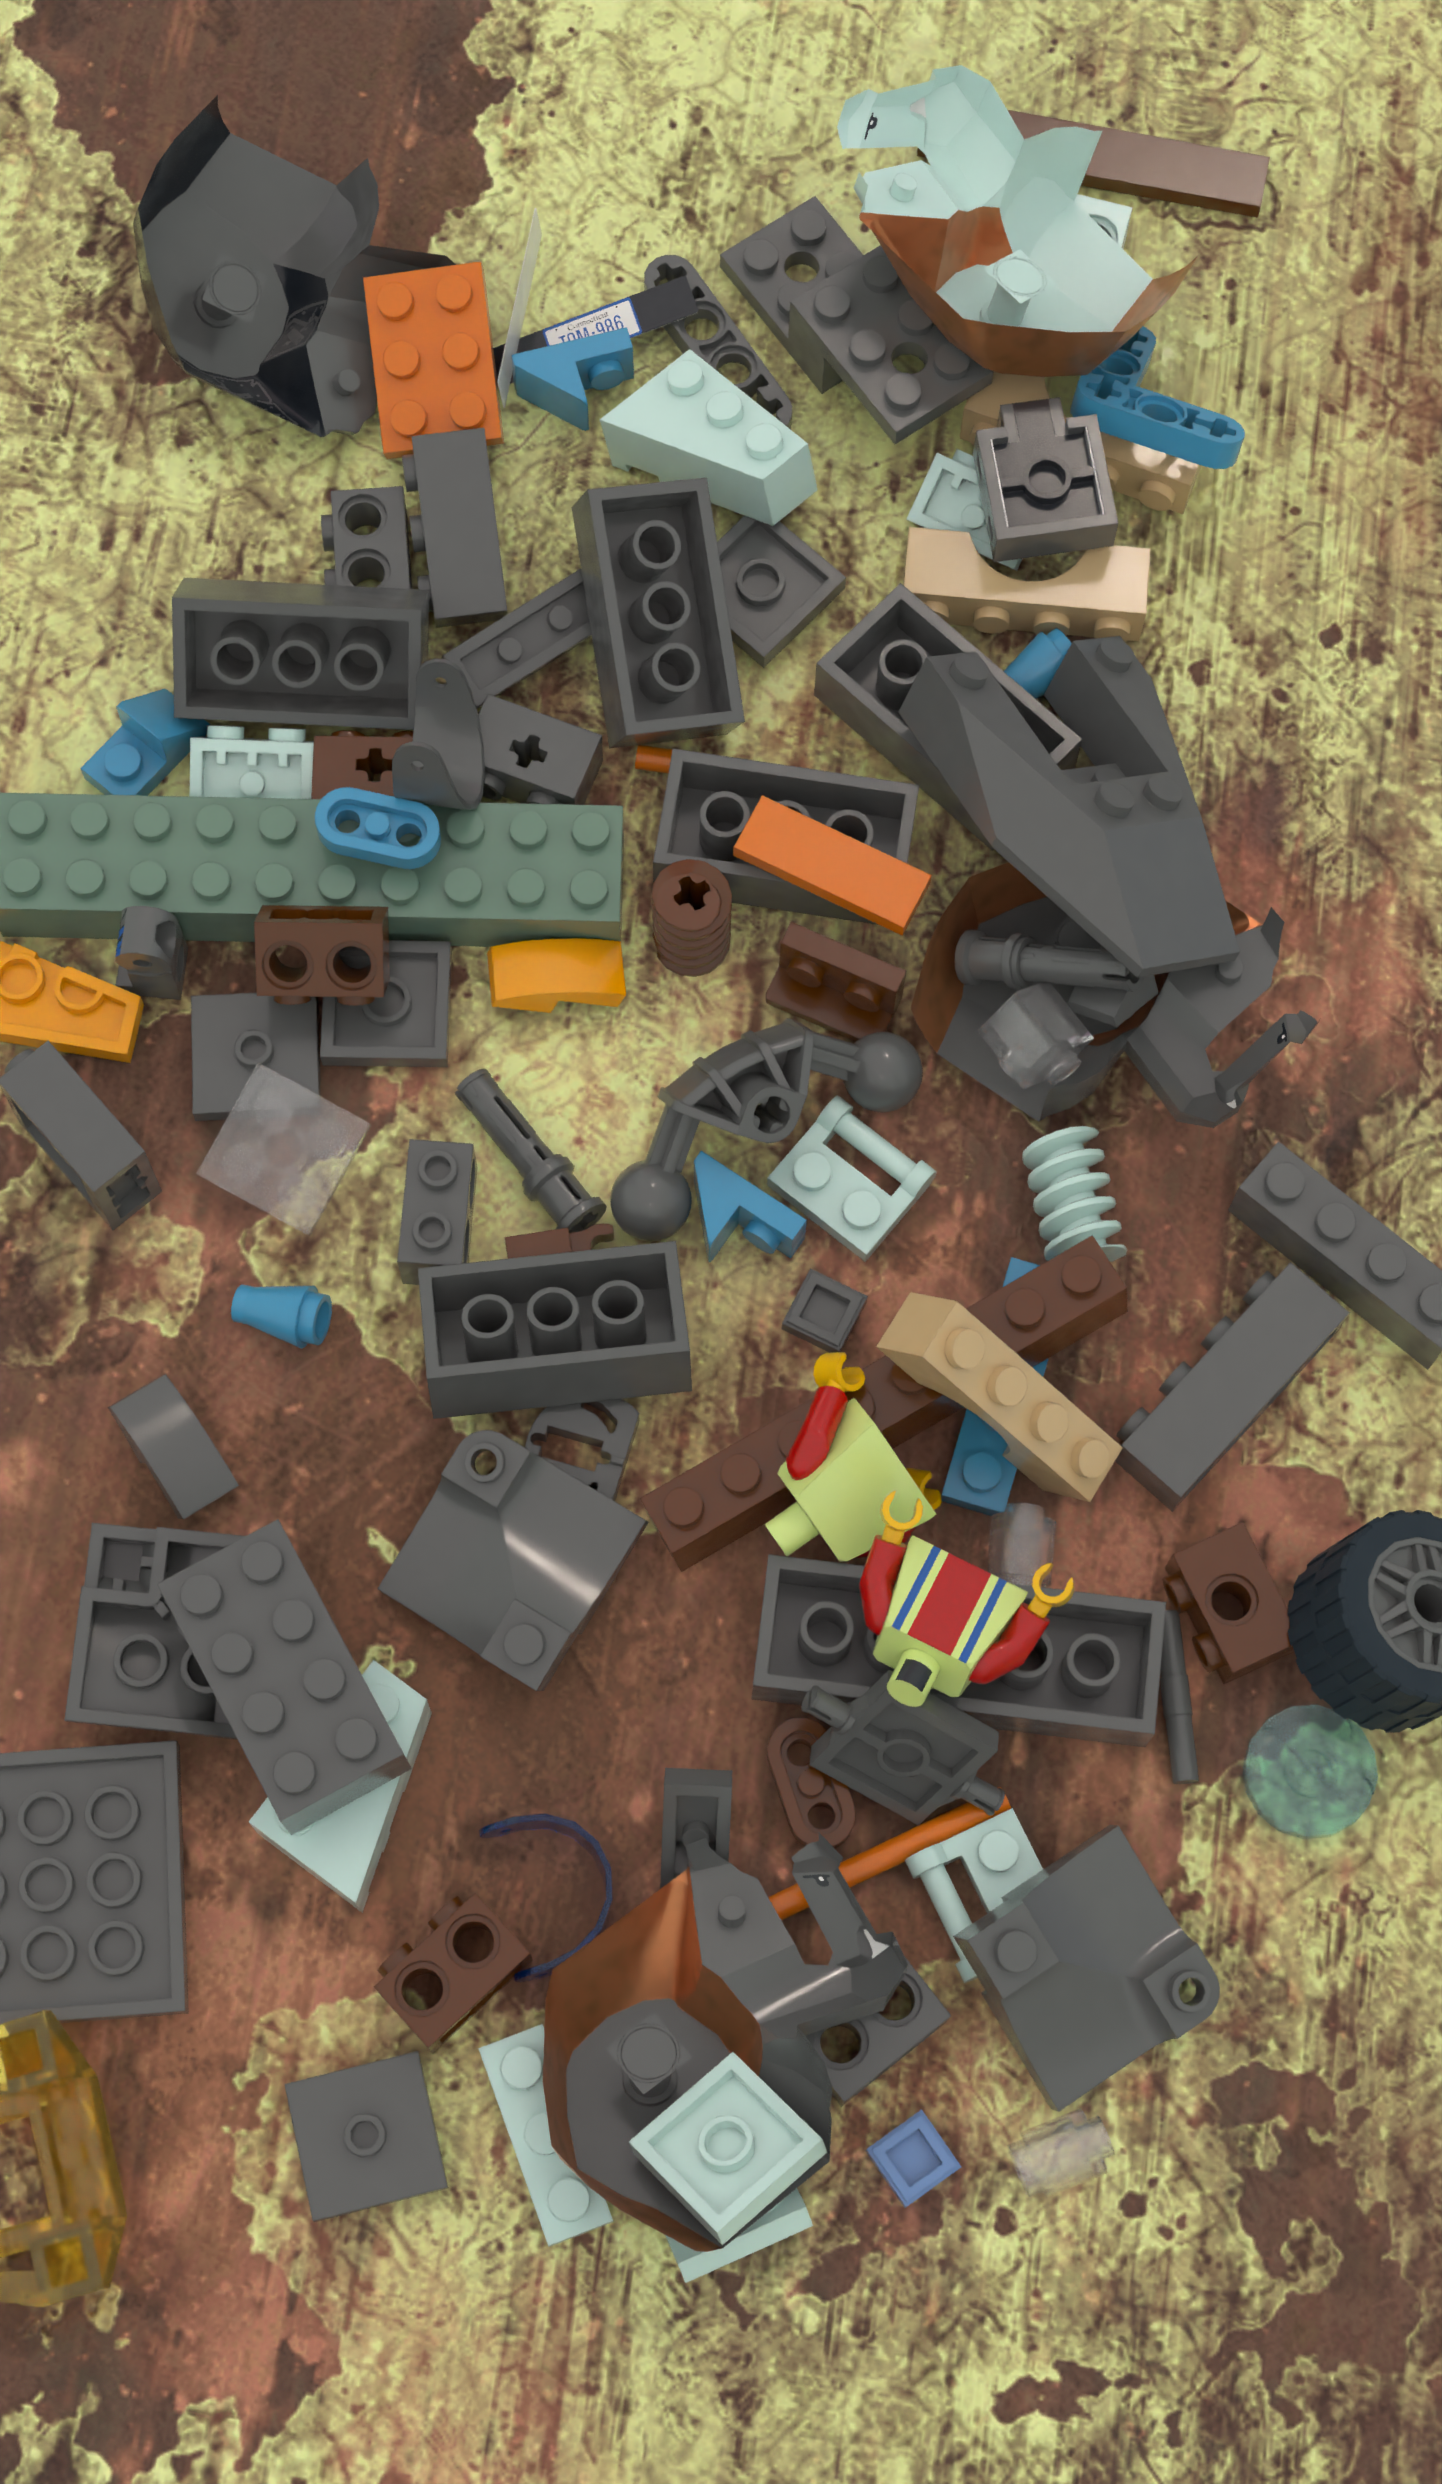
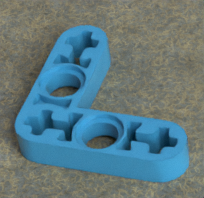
M1142 326L1131 339L1088 375L1080 376L1070 408V413L1073 417L1097 414L1100 432L1205 467L1226 469L1236 463L1245 437V431L1238 422L1225 415L1140 387L1148 370L1156 344V337L1146 327Z

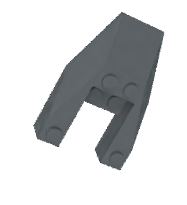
M1121 636L1073 641L1044 693V696L1063 723L1082 738L1081 748L1094 764V766L1067 770H1060L976 651L926 657L899 710V714L991 847L1138 978L1236 960L1240 950L1200 811L1152 678Z

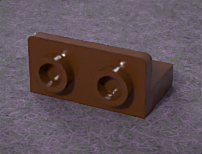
M790 922L780 943L779 967L766 992L765 1000L767 1004L856 1042L871 1033L887 1032L903 997L907 971Z

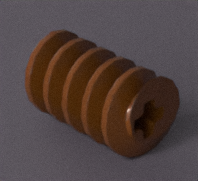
M681 860L673 862L664 868L653 883L652 928L657 958L668 970L678 975L697 977L711 973L722 964L729 952L732 893L728 880L718 868L705 861Z

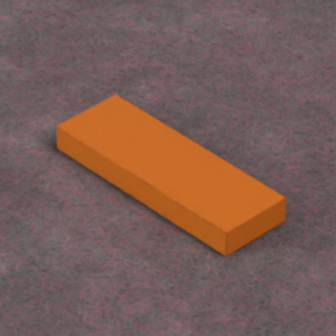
M763 795L733 847V856L902 936L924 897L932 875Z

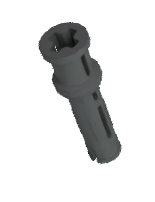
M969 929L960 937L955 952L957 977L962 984L971 986L979 985L985 980L1005 982L1008 988L1023 990L1033 985L1034 982L1124 989L1134 992L1140 988L1144 977H1136L1106 949L1038 944L1035 938L1026 933H1015L1009 938L987 937L984 931Z
M487 1069L477 1070L467 1076L458 1085V1091L455 1092V1095L472 1112L484 1130L524 1178L522 1182L523 1192L528 1199L540 1202L556 1222V1229L568 1228L569 1233H574L595 1225L605 1213L607 1206L600 1197H591L573 1175L575 1166L572 1162L561 1154L554 1155L520 1111L499 1088Z

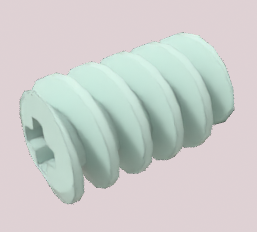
M1069 1127L1052 1132L1034 1141L1023 1151V1164L1028 1169L1033 1170L1028 1176V1186L1034 1193H1038L1034 1199L1033 1208L1039 1216L1044 1217L1039 1223V1234L1044 1240L1051 1241L1044 1250V1256L1047 1261L1092 1235L1110 1262L1126 1255V1246L1106 1243V1238L1120 1232L1122 1227L1121 1223L1117 1220H1101L1100 1218L1101 1214L1115 1207L1116 1201L1111 1196H1095V1190L1109 1184L1110 1176L1105 1172L1089 1171L1090 1166L1102 1161L1105 1157L1104 1151L1101 1149H1084L1083 1144L1099 1134V1131L1093 1127Z

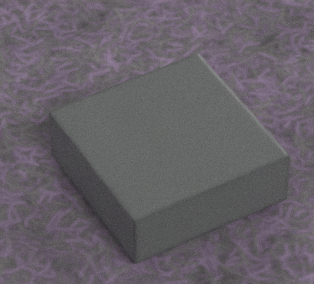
M810 1268L782 1322V1330L829 1353L841 1352L867 1303L868 1296Z

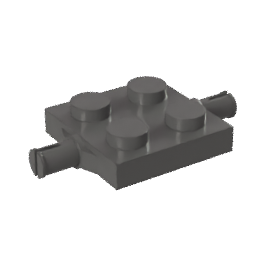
M888 1670L862 1697L852 1702L845 1703L822 1690L817 1685H814L812 1691L809 1690L805 1695L801 1706L802 1711L831 1725L811 1746L810 1766L917 1825H920L938 1807L955 1799L961 1798L985 1811L988 1815H994V1812L998 1811L1005 1796L1004 1790L976 1776L978 1769L998 1751L999 1732L931 1693L928 1694L921 1706L912 1707L898 1702L887 1690V1683L893 1673L891 1670Z

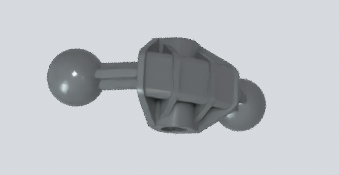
M787 1018L776 1026L757 1032L749 1030L741 1034V1039L720 1048L706 1058L699 1057L692 1062V1067L670 1085L660 1088L658 1098L665 1103V1107L646 1160L628 1166L615 1180L610 1196L613 1217L624 1232L639 1240L659 1241L672 1236L685 1224L691 1210L692 1196L690 1187L681 1172L700 1121L733 1134L764 1143L781 1141L790 1135L797 1125L808 1094L810 1070L842 1079L850 1097L867 1110L882 1113L895 1111L907 1105L915 1097L921 1086L923 1067L917 1050L908 1040L890 1032L871 1033L853 1044L814 1032L799 1021Z

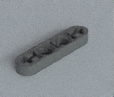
M664 255L654 259L644 272V291L660 285L661 280L667 279L671 281L686 276L698 308V313L663 326L682 354L690 349L717 371L724 364L730 362L744 365L749 370L750 375L744 382L734 385L750 398L757 393V403L770 414L776 413V418L791 430L792 405L788 396L693 265L685 258L677 255ZM707 319L717 326L718 331L712 338L697 340L692 338L685 329L693 320Z

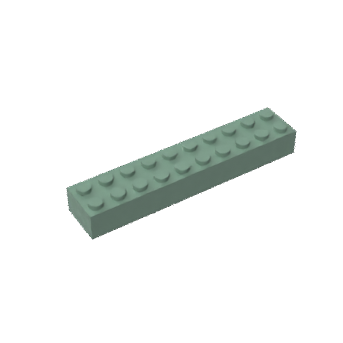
M0 793V932L3 937L118 939L122 910L130 906H149L174 914L187 941L255 942L254 921L262 905L388 907L389 940L451 941V946L491 947L529 940L566 938L621 941L624 860L623 806L479 803L477 809L465 810L426 805L434 812L439 822L441 833L440 849L434 859L428 864L415 869H402L339 855L327 849L319 839L315 824V811L321 799ZM346 820L339 825L338 830L343 833H351L360 824L354 820ZM409 833L403 835L399 843L410 847L416 845L421 838L416 834Z

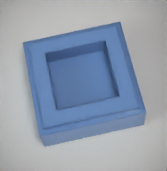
M922 2109L865 2150L904 2208L961 2168V2165Z

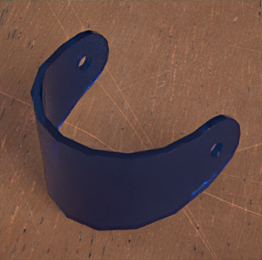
M546 1813L516 1816L495 1822L479 1830L480 1837L492 1838L522 1830L551 1829L574 1838L593 1857L604 1880L605 1903L596 1926L575 1949L548 1963L515 1973L513 1975L515 1982H526L551 1976L554 1968L606 1930L613 1910L612 1870L598 1840L575 1821Z

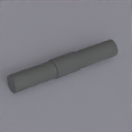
M1166 1610L1159 1681L1163 1716L1166 1721L1173 1784H1190L1199 1781L1192 1724L1193 1713L1189 1680L1186 1674L1180 1616L1177 1610Z

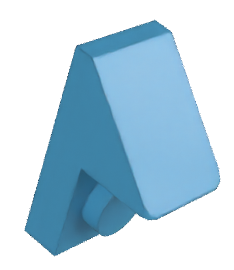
M627 327L513 354L512 366L516 394L579 429L589 430L588 403L584 390L592 388L607 390L616 387L625 380L634 378L633 345Z
M161 689L122 701L116 706L122 726L81 767L84 779L104 795L148 796L190 752V738L205 737L207 735V725L210 724L204 719L174 718V695L167 689Z
M700 1151L694 1159V1185L708 1261L711 1262L738 1224L744 1228L742 1233L745 1238L760 1250L773 1254L777 1249L791 1259L805 1239L807 1220L714 1158Z

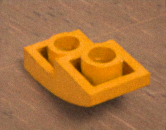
M581 938L529 940L491 946L487 952L492 1007L551 1013L559 1001L618 1007L626 996L621 941Z

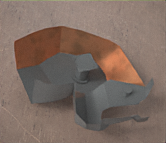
M1009 862L969 877L942 914L929 942L911 1004V1011L916 1023L938 1055L1038 1122L1049 1115L1070 1109L1092 1095L1125 1051L1176 1122L1214 1128L1238 1113L1246 1097L1249 1083L1290 1042L1302 1044L1319 1023L1315 1018L1301 1010L1297 1014H1284L1225 1071H1212L1205 1049L1222 1029L1271 986L1273 969L1279 960L1280 939L1285 923L1272 907L1264 924H1260L1227 901V908L1240 950L1236 960L1154 975L1158 994L1118 1027L1070 1011L1068 1000L1076 985L1034 982L1033 985L1023 990L1008 988L1005 982L983 980L981 984L976 986L962 984L955 970V952L960 937L969 929L984 931L987 937L1009 938L1015 933H1026L1035 938L1038 944L1099 949L1102 946Z
M820 1832L819 1841L809 1843L791 1857L794 1862L792 1874L833 1951L829 1965L804 1964L795 1943L759 1880L739 1871L730 1862L718 1856L709 1847L707 1838L686 1845L688 1867L684 1872L552 1970L545 2000L543 2088L551 2146L560 2159L588 2187L619 2210L695 2251L709 2252L724 2248L830 2161L832 2086L824 2060L805 2035L883 2011L907 1972L908 1963L894 1933L876 1934L838 1869L843 1857ZM734 2052L823 2139L827 2153L725 2244L721 2245L633 2154L629 2141L730 2053Z

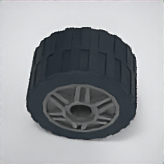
M1404 1510L1393 1511L1381 1518L1376 1517L1315 1556L1306 1565L1307 1569L1305 1572L1298 1576L1293 1586L1294 1593L1292 1599L1289 1600L1287 1612L1290 1622L1288 1635L1290 1645L1293 1646L1297 1658L1295 1661L1301 1674H1304L1311 1684L1313 1692L1320 1700L1323 1699L1332 1707V1711L1342 1718H1348L1356 1722L1360 1727L1369 1730L1381 1729L1386 1733L1401 1732L1407 1728L1413 1730L1442 1716V1518L1433 1516L1431 1512L1421 1510L1414 1512H1405Z

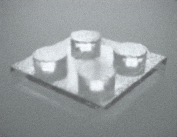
M257 1063L196 1174L311 1236L372 1125L268 1067Z

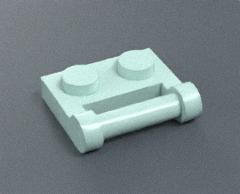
M837 1095L826 1105L816 1122L768 1176L767 1186L866 1262L930 1186L937 1171L923 1160L917 1164L851 1114L853 1106ZM835 1134H838L901 1183L892 1196L826 1146Z
M1013 1808L943 1842L929 1846L905 1860L913 1879L921 1878L961 1960L955 1965L964 1983L978 1977L953 1936L971 1925L972 1922L945 1869V1865L958 1859L961 1860L986 1913L1004 1903L1001 1897L1043 1870Z

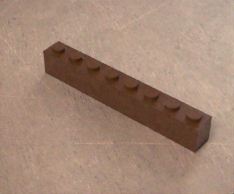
M1092 1235L966 1309L1025 1362L1034 1367L1128 1312L1127 1287ZM886 1355L862 1369L865 1375V1382L860 1389L845 1392L848 1402L853 1398L857 1400L876 1424L892 1449L964 1408V1406L947 1396L917 1383ZM813 1398L640 1498L650 1520L681 1572L767 1523L797 1502L777 1473L780 1466L786 1461V1457L806 1418Z

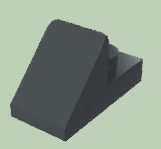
M665 1768L660 1889L687 1869L688 1855L686 1845L707 1838L709 1847L718 1856L729 1862L733 1770Z

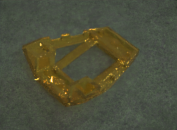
M43 2010L0 2024V2124L30 2116L50 2211L49 2216L0 2229V2258L30 2250L34 2270L0 2271V2302L18 2303L22 2306L35 2307L54 2305L110 2288L127 2219L125 2199L98 2077L51 2010Z

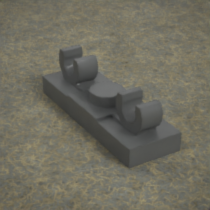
M581 569L442 656L441 659L454 662L462 669L471 688L476 709L483 705L487 694L497 697L592 637Z

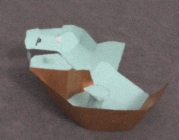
M962 65L933 69L928 82L883 93H876L867 89L845 100L837 125L842 149L917 146L926 155L929 164L920 160L866 172L863 177L858 173L853 188L863 205L859 218L876 236L910 296L950 343L983 368L1001 374L1037 377L1088 375L1131 339L1169 300L1197 259L1196 257L1186 267L1171 275L1152 279L1075 202L1102 131H1092L1080 127H1060L1050 129L1024 140L992 83Z

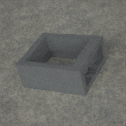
M46 1041L36 1050L30 1048L22 1051L8 1063L5 1068V1074L0 1077V1087L19 1123L112 1231L162 1192L143 1148L49 1041Z

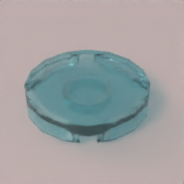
M1319 1705L1289 1707L1268 1718L1249 1741L1242 1766L1245 1791L1258 1815L1279 1832L1301 1839L1331 1837L1352 1826L1370 1804L1378 1780L1375 1752L1363 1730L1350 1719L1346 1720L1335 1712H1331L1332 1709Z

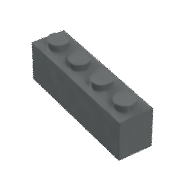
M1278 1141L1239 1186L1228 1211L1428 1370L1442 1354V1270Z
M1291 1262L1277 1277L1266 1271L1242 1299L1249 1305L1248 1309L1235 1323L1227 1316L1223 1317L1202 1341L1201 1345L1208 1352L1192 1368L1183 1361L1159 1388V1391L1166 1396L1151 1413L1143 1407L1139 1408L1116 1435L1124 1443L1121 1445L1123 1449L1115 1462L1172 1512L1339 1331L1350 1313Z

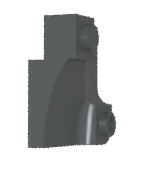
M492 1430L477 1431L468 1435L458 1445L441 1473V1481L435 1494L379 1585L378 1590L478 1653L480 1657L536 1691H544L577 1635H582L649 1522L509 1437ZM484 1451H492L497 1459L496 1468L488 1475H480L475 1468L477 1456Z
M92 1523L84 1586H81L65 1712L66 1722L238 1740L157 1584L245 1536L164 1527L149 1529Z
M1118 1825L1107 1826L1001 1897L1004 1903L953 1936L985 1989L981 1992L982 1996L1049 2107L1058 2112L1151 2048L1165 2041L1178 2039L1203 2022L1213 2013L1219 2000V1981L1213 1968L1199 1945L1186 1935L1173 1917ZM1190 1978L1195 1984L1196 1993L1191 2001L1183 2003L1179 1996V1987L1184 1980Z

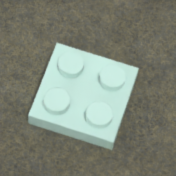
M734 2052L730 2053L629 2141L633 2154L721 2245L725 2244L827 2153L823 2139Z

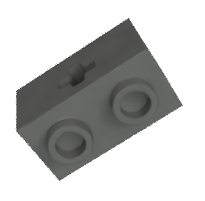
M487 694L478 714L484 746L485 780L483 797L491 800H500L504 797L522 804L584 805L603 763L602 735Z

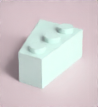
M690 349L600 419L612 466L627 472L631 467H635L658 476L659 482L707 478L711 503L774 526L817 491L808 443Z
M373 1660L362 1676L413 1769L432 1714L426 1698ZM412 1769L293 1835L280 1822L268 1797L249 1820V1823L265 1840L363 1913L381 1853L384 1852L390 1835V1827L402 1793L405 1792Z

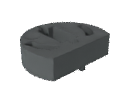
M623 1399L587 1402V1404L604 1412L616 1425L615 1431L610 1433L596 1414L584 1409L585 1403L546 1407L530 1428L525 1448L542 1457L541 1446L534 1445L533 1442L536 1440L546 1442L549 1433L600 1447L601 1457L609 1460L610 1463L601 1464L597 1462L595 1471L545 1457L542 1458L615 1501L639 1425V1412Z

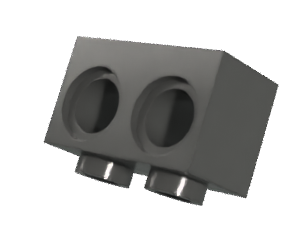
M403 486L331 491L332 514L321 515V529L324 552L334 551L335 568L324 569L325 585L357 586L364 580L372 579L381 582L377 586L380 588L412 589L408 516ZM362 526L377 528L368 535L353 533V531Z
M409 1139L397 1258L403 1284L419 1285L418 1268L469 1263L477 1178L474 1144Z
M907 1959V1972L898 1986L905 1989L910 1996L912 2005L908 2016L900 2020H889L877 2012L836 2025L851 2030L858 2040L859 2051L853 2060L847 2063H836L824 2055L820 2039L822 2034L830 2028L805 2035L824 2060L832 2086V2095L841 2107L943 2026L951 2017L950 2013Z

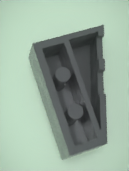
M477 428L411 436L414 454L402 455L406 492H419L421 515L409 516L414 553L426 551L429 575L417 576L418 589L429 590V612H434L436 628L498 621L506 616L508 612L485 429Z

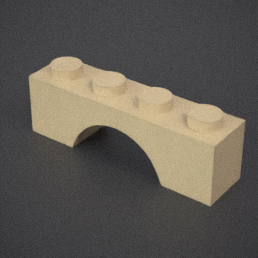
M994 371L992 384L967 399L963 411L960 439L969 441L974 446L976 430L996 428L1000 405L1049 399L1050 396L1046 388L1045 377L1001 374ZM1100 432L1113 491L1139 499L1142 504L1154 510H1172L1184 514L1202 465Z
M909 527L903 585L950 625L972 626L978 631L991 634L1002 633L1006 630L1034 632L1036 635L1039 632H1043L1047 635L1055 628H1058L1066 636L1094 637L1095 639L1121 636L1124 642L1128 640L1139 641L1147 612L1151 548L1113 545L1110 547L1088 549L1076 565L1057 577L1043 581H1022L1007 577L990 567L979 555L969 532Z
M910 1292L876 1346L917 1383L947 1396L988 1423L1008 1444L1002 1456L1044 1491L1091 1502L1123 1449L1122 1446L958 1301Z

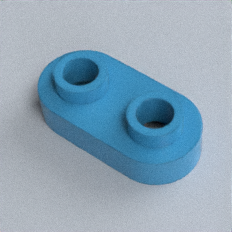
M343 787L327 793L316 807L315 824L319 839L327 849L336 854L402 869H415L432 861L440 849L441 833L438 819L434 812L422 803L357 788ZM346 820H354L360 824L351 833H343L338 830L339 825ZM409 833L416 834L421 838L416 845L410 847L399 843L400 838Z

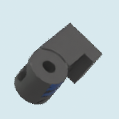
M130 906L122 910L115 962L119 965L116 980L117 987L143 997L181 1000L189 948L174 914L149 906Z

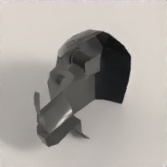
M218 95L174 139L161 157L147 185L133 222L141 288L152 328L175 364L188 375L320 437H325L331 432L354 435L360 431L363 423L375 413L377 394L363 277L456 264L445 255L369 245L379 211L378 185L369 167L368 158L338 185H335L231 134L222 120L218 108Z

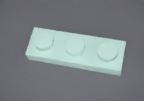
M543 2024L478 2048L548 2246L556 2245L614 2222L606 2199L588 2187L560 2159L551 2146L543 2088Z

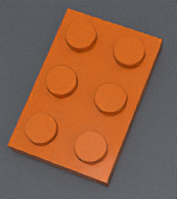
M481 261L363 277L383 454L386 459L402 458V455L414 454L411 436L484 428L487 446L504 444L485 273Z

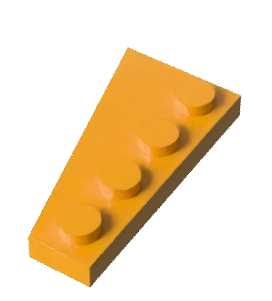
M0 941L1 1042L39 1048L46 1041H49L57 1051L131 1063L144 1008L141 996L73 967H61L40 958L37 952L16 943L12 946Z

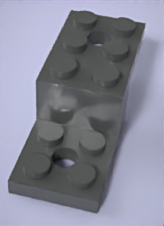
M816 196L720 254V268L820 393L823 394L844 381L894 444L899 443L992 384L994 371L983 368L947 340L910 296L881 245L863 255ZM803 264L813 268L817 275L808 282H799L790 279L785 272L794 265ZM901 355H913L922 360L925 367L917 373L909 374L897 370L892 362Z

